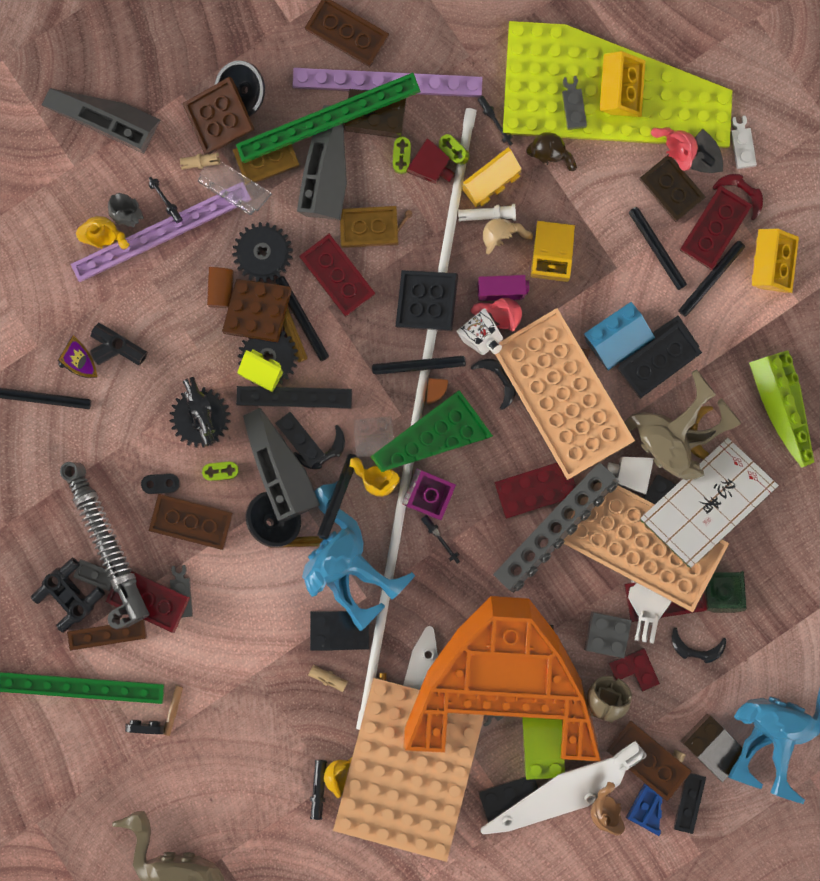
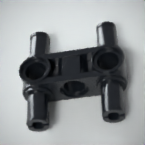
M190 377V383L188 378L183 381L186 388L184 396L188 405V417L193 429L200 433L203 445L206 447L209 446V441L211 445L216 443L212 434L216 430L211 420V407L207 396L199 391L195 378Z
M73 557L61 568L58 567L46 575L41 583L42 586L31 595V599L36 604H39L51 594L67 612V615L56 624V627L62 633L68 630L74 623L81 622L94 609V605L105 595L104 590L97 586L91 593L85 596L70 580L69 575L80 566L79 562ZM53 576L58 579V585L53 583ZM78 605L83 607V614L78 611Z

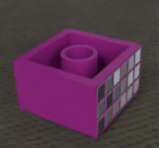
M416 468L402 504L442 520L456 484Z

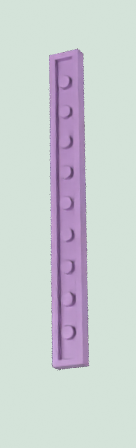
M293 68V88L339 91L356 89L368 91L410 73ZM414 74L421 91L417 94L463 97L482 96V77Z
M238 184L179 212L183 218L180 223H176L171 216L125 238L130 244L126 250L121 249L118 242L72 263V269L78 281L82 282L252 200L244 184Z

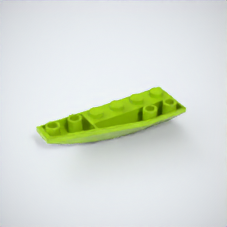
M787 350L750 362L749 364L761 400L773 426L788 451L800 467L815 463L799 377L795 372L793 359L789 351Z

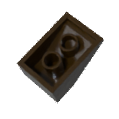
M706 714L680 741L722 782L729 776L743 749L709 714Z

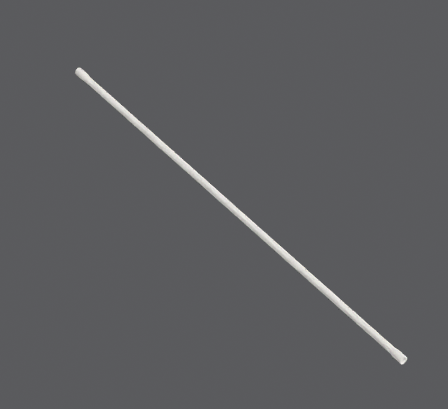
M472 108L465 109L461 144L468 152L477 110ZM460 152L458 154L459 159L463 157ZM457 164L438 272L447 273L466 164ZM427 330L422 359H432L437 330ZM430 370L420 371L411 426L422 418ZM414 462L403 466L384 577L388 579L394 578L406 506L402 502L410 485ZM383 589L381 590L379 604L383 603L385 607L377 615L362 704L356 729L359 730L373 678H376L388 612L390 597Z

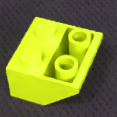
M253 349L251 352L246 350L237 372L238 375L273 392L283 374L280 363L273 359H269V361L263 359L264 356Z

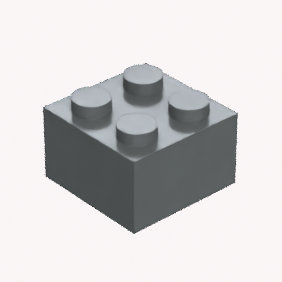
M591 612L584 650L625 658L632 620Z

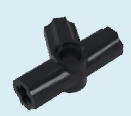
M100 322L91 331L90 337L102 343L90 350L91 356L97 365H101L119 354L138 366L145 361L148 354L146 350ZM122 339L123 346L120 349H116L115 344L117 340Z

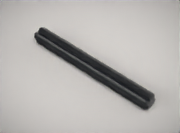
M638 207L632 208L629 211V215L678 290L684 288L687 285L686 281Z
M737 241L681 306L678 312L682 316L686 317L743 251L745 245L741 241Z
M284 276L275 280L277 285L289 286ZM291 291L289 307L319 360L324 361L328 359L329 354L293 291Z
M464 356L379 363L372 365V372L378 375L466 366V358Z
M0 388V398L81 409L91 408V400L86 398Z
M355 454L347 455L317 533L320 539L327 540L354 472V468L350 467V459L357 457Z

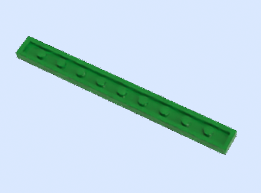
M410 73L237 143L236 147L241 161L246 163L421 91L414 73Z
M0 672V692L163 704L165 684Z

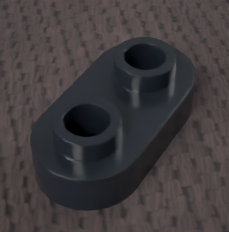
M171 473L147 475L141 481V488L147 494L173 493L180 487L179 478ZM169 479L173 481L171 487H168L166 484ZM149 481H153L154 486L152 488H149L147 486V483Z
M130 720V723L125 724V732L164 734V726L161 725L160 721H149V724H141V720Z

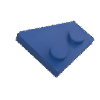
M644 783L626 818L660 836L661 830L659 827L660 818L662 817L661 804L663 798Z

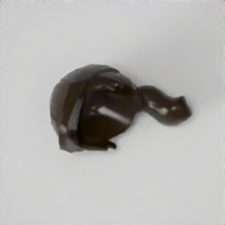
M541 133L526 149L527 155L539 159L543 164L546 163L548 165L549 162L564 160L569 171L577 169L573 155L566 150L564 141L555 133Z

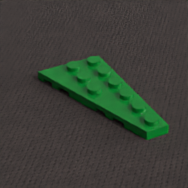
M458 390L370 457L381 472L491 438L493 435L461 391Z

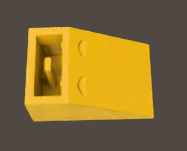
M537 221L530 277L564 282L569 281L575 225Z

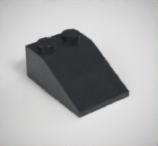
M310 611V651L369 649V624L360 631L353 623L347 611Z

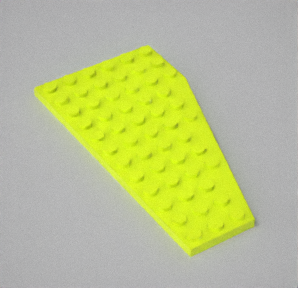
M509 21L503 133L507 135L538 136L544 132H551L561 138L666 144V136L655 138L651 135L653 128L669 127L674 131L682 130L692 134L694 138L704 129L717 142L720 148L730 147L733 90L566 24ZM623 51L645 60L642 117L610 115L600 111L604 54ZM576 76L578 79L576 89H582L587 127L567 130L562 91H567V89L563 86V79L566 77L567 83L573 84V77Z

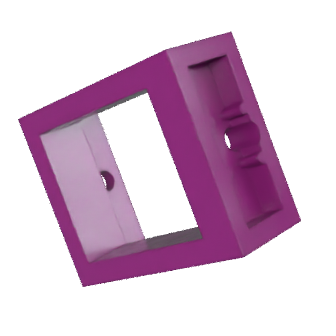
M525 275L480 276L477 282L478 301H496L500 298L524 300L525 295L529 292V280H525Z

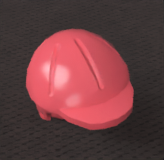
M669 127L653 128L651 131L653 137L666 136V145L669 149L666 154L668 153L669 157L677 161L681 170H689L698 151V144L694 136L686 131H674Z
M500 298L492 304L477 303L470 310L472 314L476 315L485 308L488 313H491L494 321L500 324L496 326L497 328L508 329L511 332L515 331L522 318L520 305L510 298Z

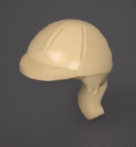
M502 218L493 219L486 224L483 230V241L487 247L486 254L489 255L495 245H503L504 243L501 240L509 239V236L512 238L511 234L517 232L525 239H532L533 234L531 231L525 230L520 223H511Z

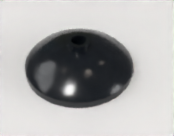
M232 61L226 64L218 73L215 84L231 77L250 117L259 110L265 96L264 79L260 71L249 62Z
M263 492L254 497L249 503L246 510V524L249 532L258 542L268 547L279 548L290 544L298 536L301 528V515L288 521H278L267 492Z

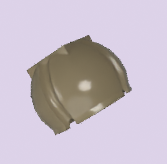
M613 676L598 678L588 690L587 704L591 711L590 715L610 723L622 718L628 712L631 703L632 693L628 685L619 678L614 681Z

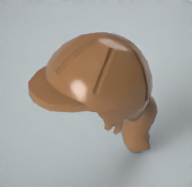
M607 782L606 787L599 790L598 797L594 801L590 813L592 821L597 828L617 836L625 831L624 822L620 815L622 807H620L621 803L616 804L615 800L608 796V794L614 791L615 784Z

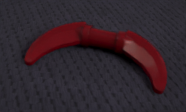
M725 175L714 184L713 190L717 189L720 185L740 187L751 198L753 205L751 220H755L763 207V195L759 188L755 189L748 185L743 179V175Z

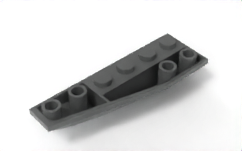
M52 88L49 89L42 103V106L142 154L145 153L161 121L126 103Z
M324 105L322 109L329 107L331 105ZM343 124L312 137L297 212L306 217L341 220L347 185Z
M258 408L244 415L243 418L252 452L278 521H288L320 506L305 468L263 410Z

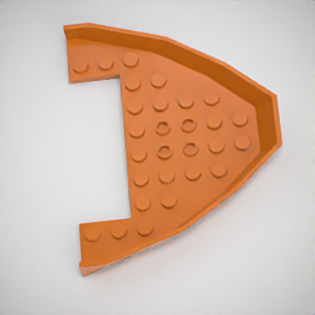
M490 596L457 629L427 671L405 726L403 748L407 751L445 753L448 713L562 719L561 759L600 761L597 737L583 683L558 635L529 598Z

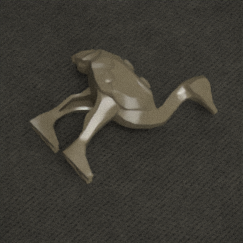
M697 369L692 372L696 386V399L675 420L672 421L665 415L642 412L632 414L625 421L630 433L638 428L640 439L643 442L641 444L642 448L647 453L651 452L655 457L653 461L660 469L663 467L671 474L685 480L704 476V471L700 469V464L691 458V449L697 445L707 444L717 435L741 424V421L721 398L717 402L721 413V420L718 425L707 430L689 429L696 423L701 406L716 395Z
M145 811L134 812L121 820L113 822V827L129 829L137 837L133 867L141 881H225L221 871L213 862L200 856H195V853L187 852L183 853V855H175V852H164V855L147 860L146 854L150 842L151 827Z

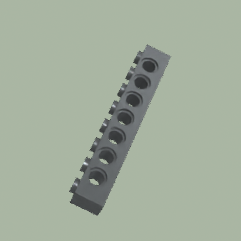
M599 462L493 575L509 591L513 593L519 591L524 586V581L536 574L538 566L550 559L551 553L555 548L559 549L564 544V539L577 530V525L582 520L585 521L591 515L590 511L595 506L598 507L603 503L607 493H611L617 488L619 480ZM596 483H602L600 490H593ZM583 497H588V502L585 505H580V500ZM569 511H575V516L572 519H567ZM556 525L562 526V529L559 533H554V527ZM543 539H548L546 547L540 546ZM530 553H535L534 560L529 562L527 556ZM521 567V568H522L521 573H520L519 575L515 576V575H514V570H515V568Z

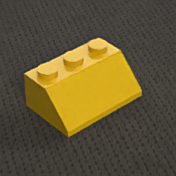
M623 51L604 54L600 111L610 115L642 117L645 60Z
M509 147L463 182L462 191L475 207L479 205L484 206L491 200L490 196L494 193L498 195L505 189L504 185L508 182L513 183L520 177L519 174L522 169Z
M780 229L758 230L752 286L763 290L792 293L799 242L798 236Z

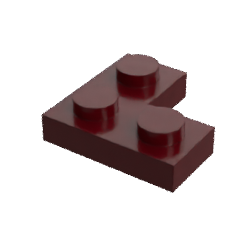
M645 648L630 653L625 658H619L609 663L615 680L618 678L624 679L634 674L642 692L660 684Z

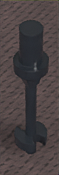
M481 96L477 101L483 108L484 115H487L494 121L504 136L502 142H508L511 146L513 144L511 142L513 136L511 134L507 136L506 133H503V128L495 117L494 107L489 105L484 96Z
M150 177V189H156L165 202L166 212L169 215L171 214L176 223H180L183 218L178 213L177 206L171 204L158 187L159 180Z
M425 515L421 520L429 529L428 533L433 534L439 539L451 555L448 558L450 562L454 559L458 564L460 561L457 556L460 554L458 552L453 553L440 536L438 525H434L428 515Z

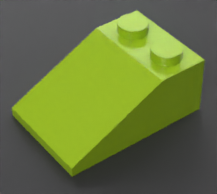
M522 717L526 780L555 778L557 775L565 773V759H561L562 720Z

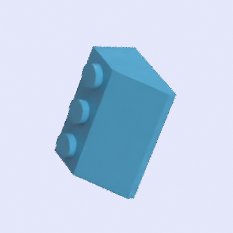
M632 302L584 333L587 345L607 370H610L655 339L644 317Z

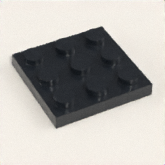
M402 270L395 327L452 331L458 274Z

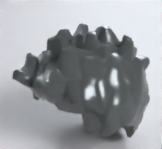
M116 193L109 199V216L117 225L124 224L127 227H135V224L139 223V219H144L135 198L132 199L126 194Z

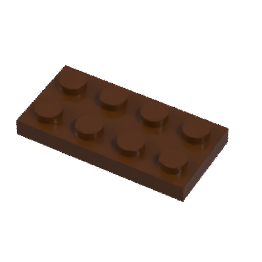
M321 0L305 26L306 31L369 68L389 37V33L332 0Z
M158 494L148 531L224 550L233 513Z
M630 721L606 751L614 757L616 753L636 741L646 753V757L629 770L668 802L691 774L692 770L633 721Z

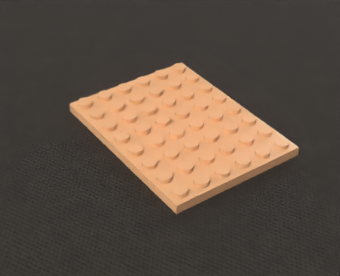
M373 678L333 831L447 862L484 715L448 713L445 753L407 751L403 748L405 726L420 690Z

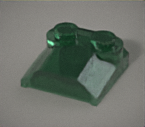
M744 571L714 572L706 587L707 611L713 613H737L747 609Z

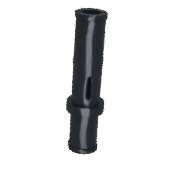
M315 760L312 797H310V801H312L310 819L322 820L323 802L326 799L324 798L326 760Z

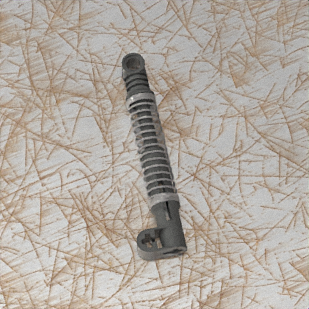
M77 462L64 463L60 468L61 477L67 481L71 492L74 493L73 502L77 510H84L79 516L86 515L82 521L88 520L89 523L85 524L84 527L91 526L87 532L93 531L94 534L89 538L96 537V540L92 543H96L95 549L99 550L97 554L101 555L100 560L104 561L102 566H106L107 569L105 571L109 572L107 577H111V585L114 591L118 592L123 605L109 613L108 623L115 629L129 627L150 615L136 586V577L133 573H130L132 569L128 568L129 563L125 562L127 557H124V552L120 551L122 546L117 545L119 541L115 540L116 535L112 534L114 530L109 529L111 524L107 523L109 519L105 517L106 513L102 512L104 508L100 506L101 502L97 501L96 491L90 487L87 478H85L86 469L84 465ZM72 468L75 469V473L73 476L71 473ZM127 614H128V616H129L128 618H122V619H120V618L122 617V615H127Z

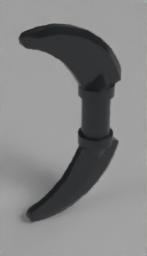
M484 359L472 365V370L484 368L498 375L505 389V397L500 410L508 407L515 398L516 390L500 362L494 359Z
M338 425L335 426V441L329 451L324 453L326 457L312 468L300 454L294 452L302 466L313 470L321 469L324 462L330 458L341 456L345 447V437Z
M676 627L672 631L673 647L683 659L687 657L699 658L707 664L718 659L726 647V638H723L711 650H694L684 644L678 635Z

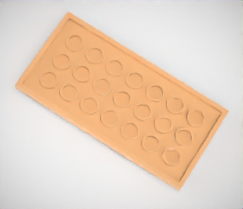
M558 308L499 342L502 349L495 355L567 480L635 442Z
M596 483L593 490H600L602 483ZM617 486L613 492H608L604 497L603 503L598 507L595 506L590 511L591 515L585 521L582 520L577 525V530L564 539V544L691 612L695 610L729 545L728 542L721 539L693 567H690L640 519L655 504L620 486ZM583 497L580 500V505H585L588 502V497ZM569 511L567 519H572L575 516V511Z

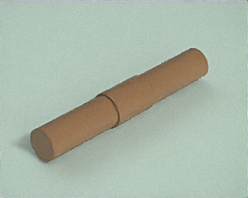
M176 685L163 735L170 736L183 690L182 686Z

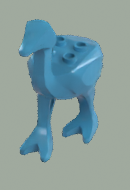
M337 481L332 484L321 485L314 490L320 504L318 508L324 514ZM339 509L335 523L342 530L338 533L332 532L328 539L323 540L319 544L320 546L308 556L310 560L305 564L302 578L305 580L306 589L312 597L322 592L325 585H327L333 591L335 600L347 610L353 623L361 631L383 610L385 605L380 603L368 609L359 608L350 594L349 574L357 576L363 582L380 586L391 600L410 583L415 574L411 572L397 579H388L376 571L361 556L363 552V539L357 521Z
M820 688L813 717L805 713V709L799 707V705L791 702L785 703L771 696L769 699L757 698L748 700L737 710L734 718L741 720L744 724L753 723L754 728L751 735L744 741L742 753L732 767L728 777L762 789L763 784L749 772L748 765L758 750L773 743L772 759L776 768V778L770 793L804 804L805 799L794 791L787 782V771L794 746L809 742L820 734Z

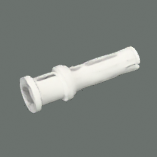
M498 204L494 208L458 209L459 222L496 218L516 221L515 204L511 206H500Z

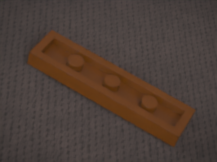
M142 619L126 628L115 629L110 625L67 631L69 649L72 651L147 639L145 620Z

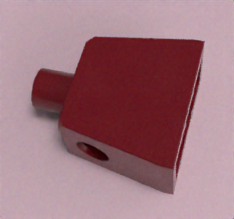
M428 138L407 169L409 174L436 184L440 177L450 183L455 175V172L447 168L450 158Z

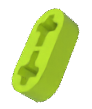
M449 134L443 135L440 138V149L453 162L458 165H465L468 162L469 152L456 138ZM447 141L453 146L452 148L447 146ZM457 151L463 156L461 159L456 154Z
M399 137L394 142L393 169L398 174L406 173L410 165L411 143L406 137ZM401 142L408 146L404 148V154L400 153V147H397ZM400 157H403V163L407 164L403 166V169H399V166L396 165L400 162Z
M233 462L209 463L202 469L203 477L209 481L234 479L239 474V468ZM228 465H231L232 468H235V472H232V476H229V473H222V469H228ZM209 467H212L213 470H219V473L213 474V477L210 478L206 471L209 470Z

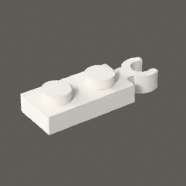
M742 116L741 124L736 122V117H733L731 120L732 126L736 129L731 131V138L737 169L755 167L757 165L751 128L745 129L747 123L746 116Z

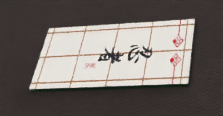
M729 438L700 463V469L704 471V476L691 480L682 479L640 518L641 522L690 569L779 486Z

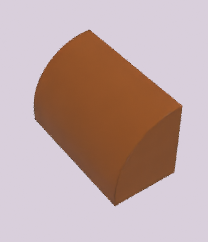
M209 267L207 305L209 307H229L233 292L234 270Z
M429 378L427 405L435 404L444 397L448 380Z

